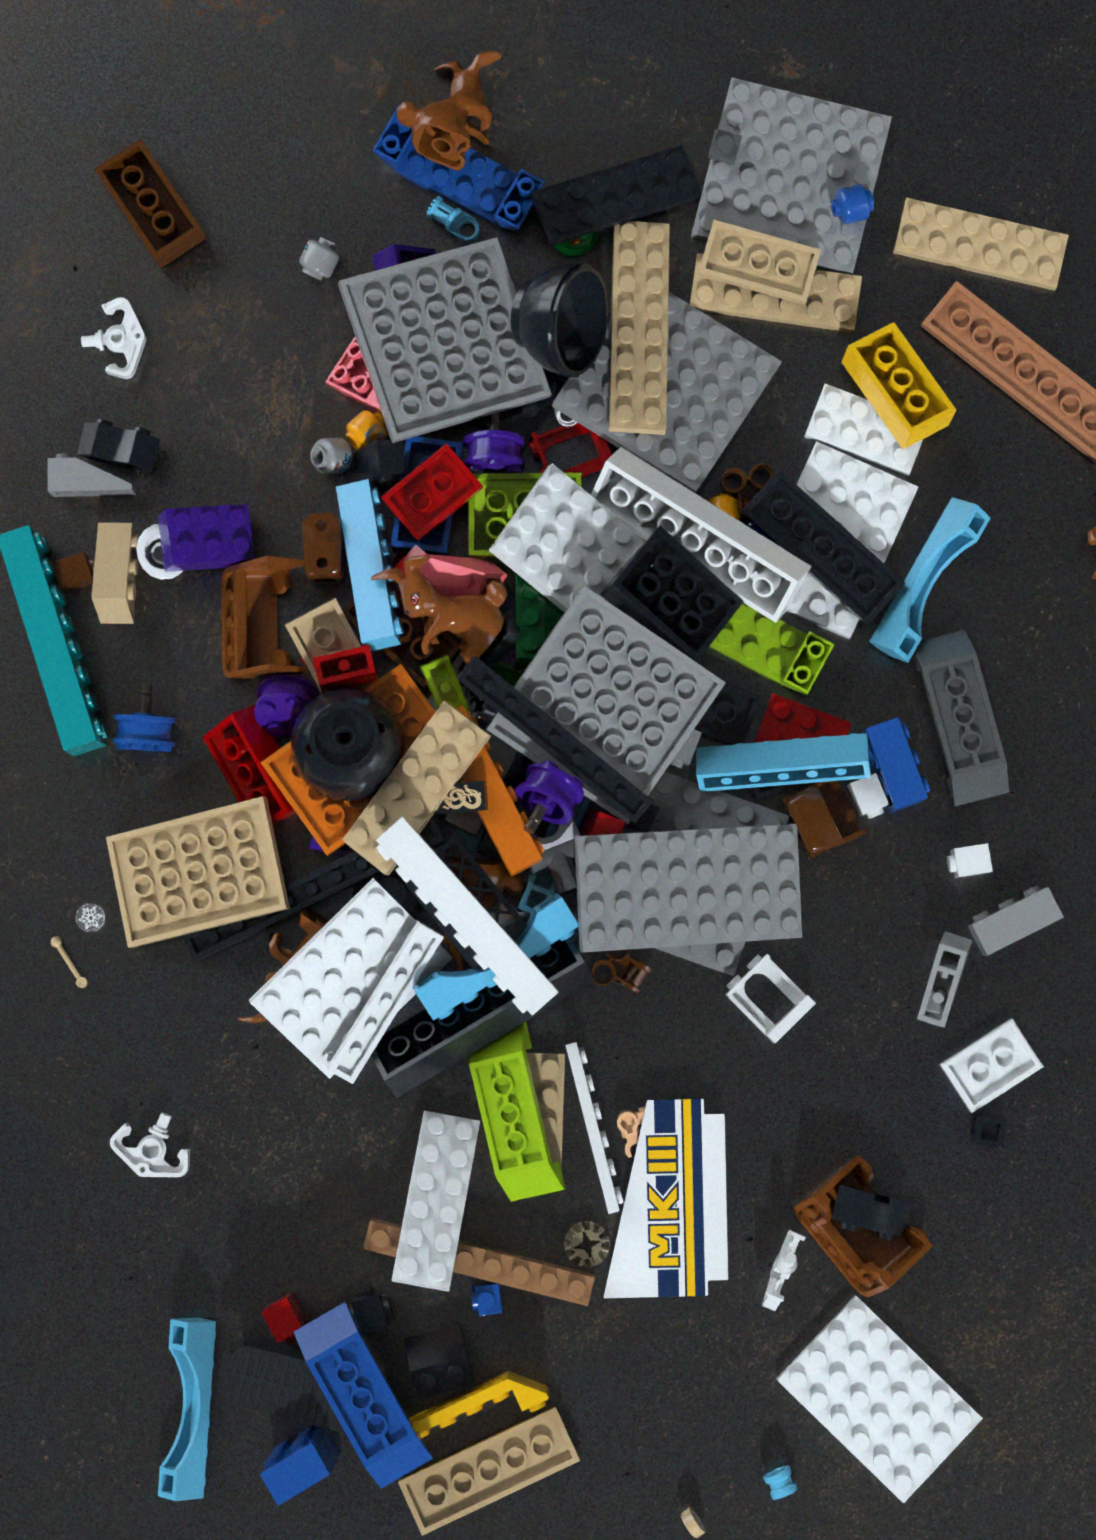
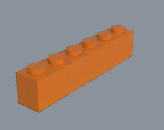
M464 705L456 708L475 724L479 725L477 719L471 716L470 711H466ZM487 741L460 779L462 783L486 781L488 810L477 812L512 877L541 862L542 857L540 854L544 853V849L537 837L532 839L531 835L524 830L528 818L524 811L518 812L514 804L518 799L511 786L505 787L501 779L505 774L498 760L492 762L488 754L492 749Z

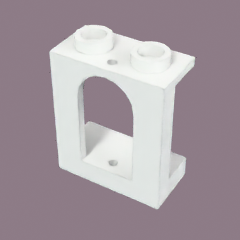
M758 954L747 964L746 967L749 971L742 978L737 974L726 985L729 991L725 995L772 1043H776L816 1003L801 991L770 959L768 954L762 958ZM753 974H763L768 977L795 1005L776 1025L745 993V982Z

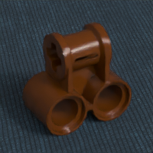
M765 463L755 465L748 477H746L742 470L730 468L724 472L720 480L721 491L731 494L733 497L736 496L738 500L740 522H744L746 519L741 513L742 510L767 484L756 483L753 474L764 472L768 477V482L774 476L773 469ZM730 476L737 477L741 483L740 487L737 489L729 488L726 484V478Z
M627 949L619 957L613 956L610 951H605L609 960L595 962L590 972L595 979L593 982L597 985L606 986L616 979L618 983L639 994L641 983L647 973H651L653 969L637 959L629 957L630 949ZM606 965L610 968L611 976L608 980L600 981L595 977L597 966ZM638 969L639 971H638L637 975L635 976L634 980L631 981L632 976L634 975L635 971Z

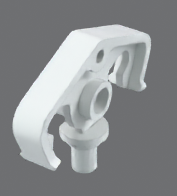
M119 297L101 306L107 315H113L119 309L123 310L125 314L122 324L111 326L105 334H103V330H98V333H95V335L81 336L82 347L96 346L100 351H104L106 345L113 352L124 353L127 359V365L124 368H120L114 363L109 364L108 367L106 366L105 371L109 375L130 379L136 373L147 338L129 301Z
M161 1112L157 1124L149 1127L148 1131L152 1135L142 1138L137 1147H125L122 1143V1139L131 1134L132 1128L128 1122L110 1139V1146L113 1151L141 1177H182L188 1172L190 1167V1148L180 1150L177 1155L180 1159V1164L177 1167H172L164 1159L167 1148L163 1138L168 1139L169 1137L167 1127L172 1117L166 1113Z
M792 1230L788 1231L771 1269L762 1302L763 1307L776 1311L780 1302L784 1301V1296L780 1295L784 1280H788L797 1268L798 1263L794 1253L799 1241H804L806 1238L802 1234Z

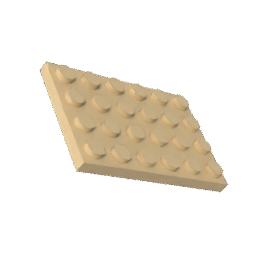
M262 796L106 837L128 948L290 909L267 797Z

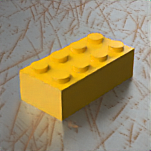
M894 322L848 345L842 359V364L903 450L949 426L956 408Z

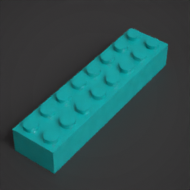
M30 525L0 534V549L63 751L77 756L106 746L104 738L108 737L104 722H100L96 714L97 711H100L98 701L95 695H91L87 686L91 684V679L87 669H83L79 660L83 658L81 647L78 642H74L71 632L75 631L71 617L69 615L66 616L63 606L66 605L63 591L61 589L58 590L54 581L57 578L52 563L49 562L46 553L50 552L45 536L42 537L40 532H36Z

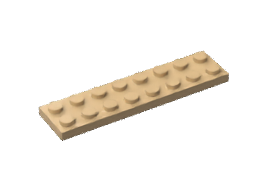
M627 221L613 227L609 432L665 435L670 224Z

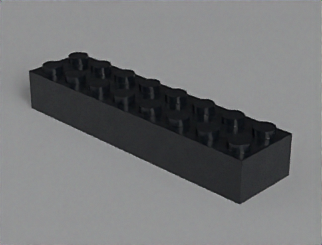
M570 937L563 941L560 939L550 945L551 949L541 956L537 957L534 955L530 958L558 990V993L533 1016L528 1010L523 1014L512 1002L515 996L509 989L503 992L498 985H495L491 988L486 986L478 991V996L469 1003L464 1004L461 1002L453 1008V1013L440 1020L437 1018L433 1020L424 1005L390 1024L371 1056L382 1078L395 1097L402 1096L595 981Z

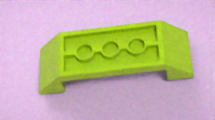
M743 602L709 647L779 685L808 695L835 644L810 631L806 634L780 619L775 623Z
M526 1022L469 1056L470 1071L495 1177L511 1202L566 1189L560 1162H552L526 1053L527 1049L532 1048Z

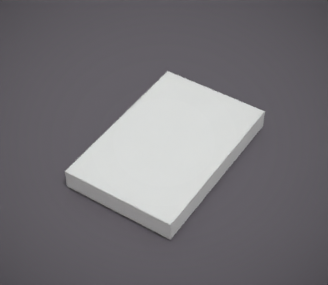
M1012 1018L939 1064L970 1113L975 1112L1044 1067Z

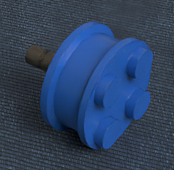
M141 685L140 713H134V715L114 714L113 719L118 720L117 738L112 739V743H116L115 749L171 752L172 747H175V742L171 741L172 724L176 723L177 718L151 714L152 685Z

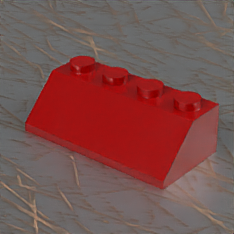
M255 705L231 713L202 738L238 803L262 796L267 797L272 825L274 826L296 812L260 763L279 750L280 746L275 737L269 735L267 730L257 723L254 716Z

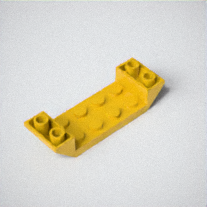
M507 1371L408 1419L415 1432H419L423 1438L430 1434L429 1430L434 1426L439 1425L440 1428H444L456 1422V1417L464 1412L469 1416L482 1410V1405L487 1401L493 1400V1403H497L510 1396L509 1392L513 1390L522 1411L529 1409L530 1412H534L546 1405L545 1401L549 1399V1389L545 1384Z

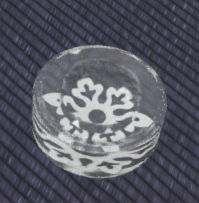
M84 904L77 910L75 921L81 930L95 932L104 925L105 913L96 904Z

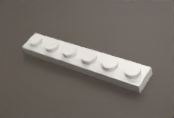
M419 921L416 922L328 1064V1071L352 1084L354 1083L443 940L444 936Z
M577 1042L567 1044L566 1049L608 1214L619 1211L618 1204H622L623 1199L620 1187H613L611 1176L616 1175L612 1158L606 1159L604 1148L609 1147L605 1130L599 1131L597 1120L602 1119L598 1102L592 1103L589 1092L595 1091L591 1074L585 1075L582 1064L588 1063L584 1046L578 1048Z

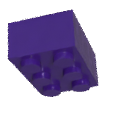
M248 504L165 509L158 516L165 572L226 568L255 559Z

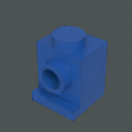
M494 1282L471 1284V1300L474 1314L479 1313V1316L503 1312L500 1284Z

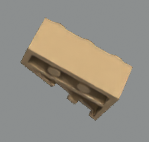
M98 523L91 598L100 624H134L135 575L138 573L136 548L140 536L135 534L132 523Z

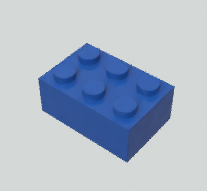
M897 717L866 728L861 734L867 733L870 765L873 773L877 774L889 805L886 806L888 814L926 800L930 788L925 776L920 777L917 766L920 765V761L915 749L910 750L907 739L910 738V734L905 722L900 723Z

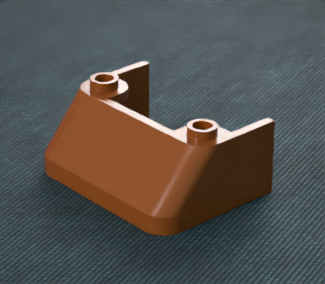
M264 556L228 566L224 569L221 577L222 670L227 678H267L277 673H307V667L292 666V658L287 650L278 649L277 595L285 593L291 584L289 570L304 566V560Z

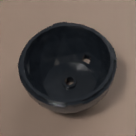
M569 263L550 268L535 280L526 281L518 289L511 309L512 335L516 343L520 347L525 348L529 355L543 368L555 374L578 378L596 361L606 336L609 314L608 297L602 277L592 268L591 264Z
M344 687L324 692L306 704L298 715L292 729L290 747L292 761L297 772L311 789L333 800L354 801L370 797L380 789L404 756L405 739L403 727L398 716L387 702L363 689ZM379 723L384 725V733H380ZM345 733L349 734L351 737L350 741L346 744L341 743L340 736ZM308 744H310V748L312 751V754L310 755L306 752V747Z

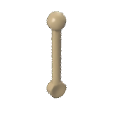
M58 936L53 937L50 943L58 949L77 979L76 985L79 988L86 987L88 984L87 978L82 977L61 945V938Z

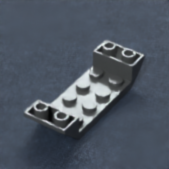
M965 630L920 641L912 656L916 670L921 671L950 777L947 779V784L953 806L1009 793L1005 754L977 653Z

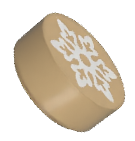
M691 1507L681 1513L684 1525L694 1538H698L706 1533L704 1524Z

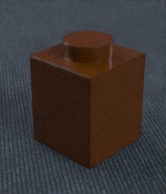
M85 552L51 562L59 587L64 593L93 584L95 560L94 558L89 559Z

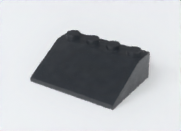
M661 525L641 545L600 593L606 601L695 662L701 658L744 602Z

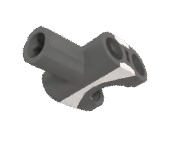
M573 819L568 824H557V832L551 837L542 838L535 834H530L532 839L535 837L539 839L544 849V853L540 854L542 861L529 868L530 872L533 874L548 868L560 896L576 891V869L571 858L575 857L574 836H580V833Z

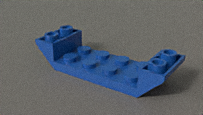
M397 109L373 148V153L399 175L496 227L519 231L533 206L530 196L532 191L541 189L545 185V181L521 169L517 174L471 148L465 152L466 162L459 171L429 160L416 152L412 143L411 128L402 125L398 121Z
M345 1301L295 1330L294 1334L309 1369L362 1464L382 1489L433 1459L420 1433L415 1432L360 1334V1326Z

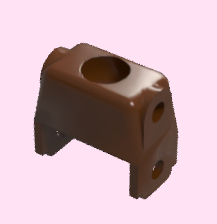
M311 513L307 516V519H302L305 574L312 584L331 585L342 583L345 580V540L341 517H335L332 513ZM319 521H324L326 524H317V523H318Z
M837 781L815 782L811 786L782 799L792 824L797 826V833L801 844L810 858L868 833L866 828L859 830L853 807Z

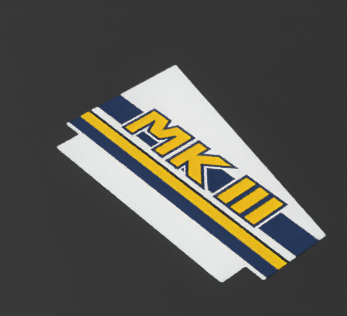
M704 1099L647 1100L604 1298L708 1296L709 1280H728L725 1115L704 1114Z

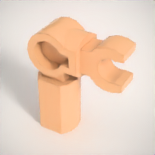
M646 1106L638 1108L639 1112L635 1113L631 1110H623L617 1116V1126L621 1136L627 1140L624 1149L628 1158L632 1157L631 1146L638 1144L639 1125L642 1124Z

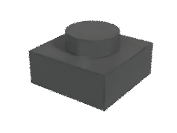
M715 129L708 159L734 165L742 135Z

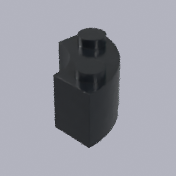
M97 419L96 422L84 424L77 455L109 465L110 462L126 464L127 469L152 471L160 439L151 436V431L144 428L134 427V430L113 427V423L110 421Z
M840 1185L831 1219L840 1221L839 1227L856 1232L857 1227L876 1231V1237L892 1241L893 1236L903 1237L911 1203Z

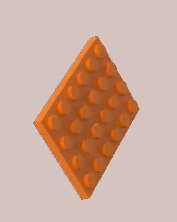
M400 664L364 690L383 699L397 714L404 732L405 755L436 711L402 664ZM379 723L380 733H384L385 727ZM346 733L340 736V742L343 744L348 743L351 739L350 735ZM290 741L260 763L322 850L329 856L346 844L342 839L374 796L372 795L361 800L340 801L326 798L315 792L297 772L292 761ZM310 744L306 747V752L309 755L312 754Z

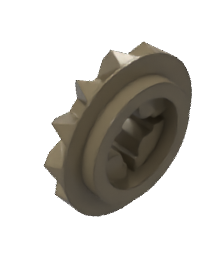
M581 1221L568 1230L564 1240V1248L570 1261L580 1267H594L606 1258L610 1249V1240L606 1230L598 1223ZM583 1232H586L589 1240L600 1241L595 1243L596 1245L591 1246V1256H588L585 1248H575V1246L583 1242Z

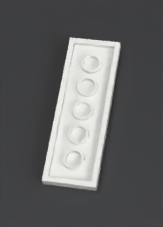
M424 1111L392 1275L393 1282L449 1292L479 1131V1120Z

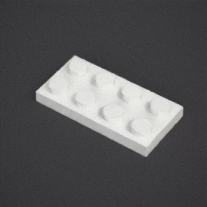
M824 384L804 436L906 476L910 475L923 441L921 440L903 450L867 399L828 384Z

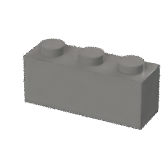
M1036 885L1023 892L1024 898L1015 902L1012 897L998 904L1000 910L989 914L988 910L972 917L974 923L968 925V928L983 956H988L1064 918L1049 887L1040 889Z

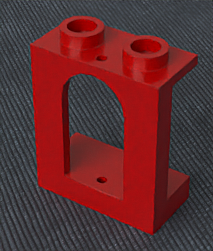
M578 422L573 426H559L538 435L533 432L531 433L532 442L528 443L533 458L539 457L542 468L538 469L539 473H544L548 467L545 453L550 447L589 433L598 457L562 470L564 473H581V479L601 472L606 460L612 454L605 439Z

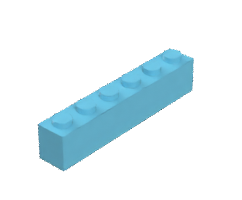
M369 479L337 486V498L361 643L363 646L369 645L371 651L401 645L400 634H403L404 631L400 617H396L395 608L399 607V601L396 591H392L391 582L394 580H371L374 574L385 569H392V566L388 565L386 557L390 555L387 539H383L382 530H386L385 519L378 510V505L382 504L378 487L374 488Z
M867 733L821 736L807 739L795 738L747 744L737 743L724 746L711 745L696 748V776L700 792L871 778Z

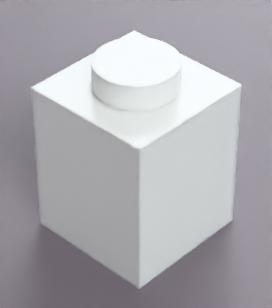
M876 773L872 774L871 778L859 779L847 785L859 817L867 814L868 819L883 814V808L889 805Z
M988 843L955 848L950 850L951 855L947 856L949 872H954L955 878L993 872Z

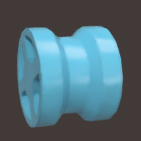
M790 1466L779 1467L763 1476L765 1483L770 1485L772 1500L786 1497L799 1489L797 1483L791 1479L792 1471Z

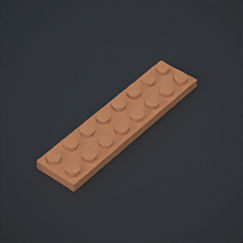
M956 281L922 322L921 327L1096 463V389Z

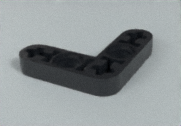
M504 618L501 631L479 659L493 669L518 640L520 627L516 623ZM463 661L458 669V674L466 666L465 661ZM459 681L471 716L483 723L491 722L496 716L497 711Z

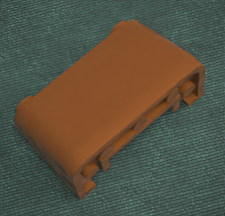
M858 1155L797 1204L794 1212L798 1220L851 1286L862 1296L870 1297L889 1289L933 1245L928 1240L926 1233L919 1227L907 1226L905 1227L903 1237L893 1236L892 1241L876 1237V1231L857 1227L856 1232L839 1227L840 1221L831 1219L840 1185L875 1193L869 1185L873 1179L872 1167Z

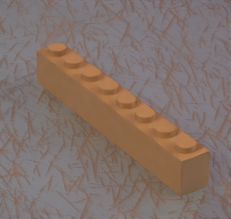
M372 1218L368 1226L363 1249L396 1257L402 1225ZM458 1240L453 1268L455 1273L584 1306L589 1304L595 1279L594 1274Z

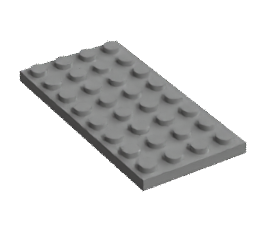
M796 824L574 836L580 952L802 938L798 833Z

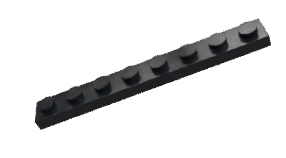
M476 655L471 658L456 678L632 822L636 823L653 802L646 794Z

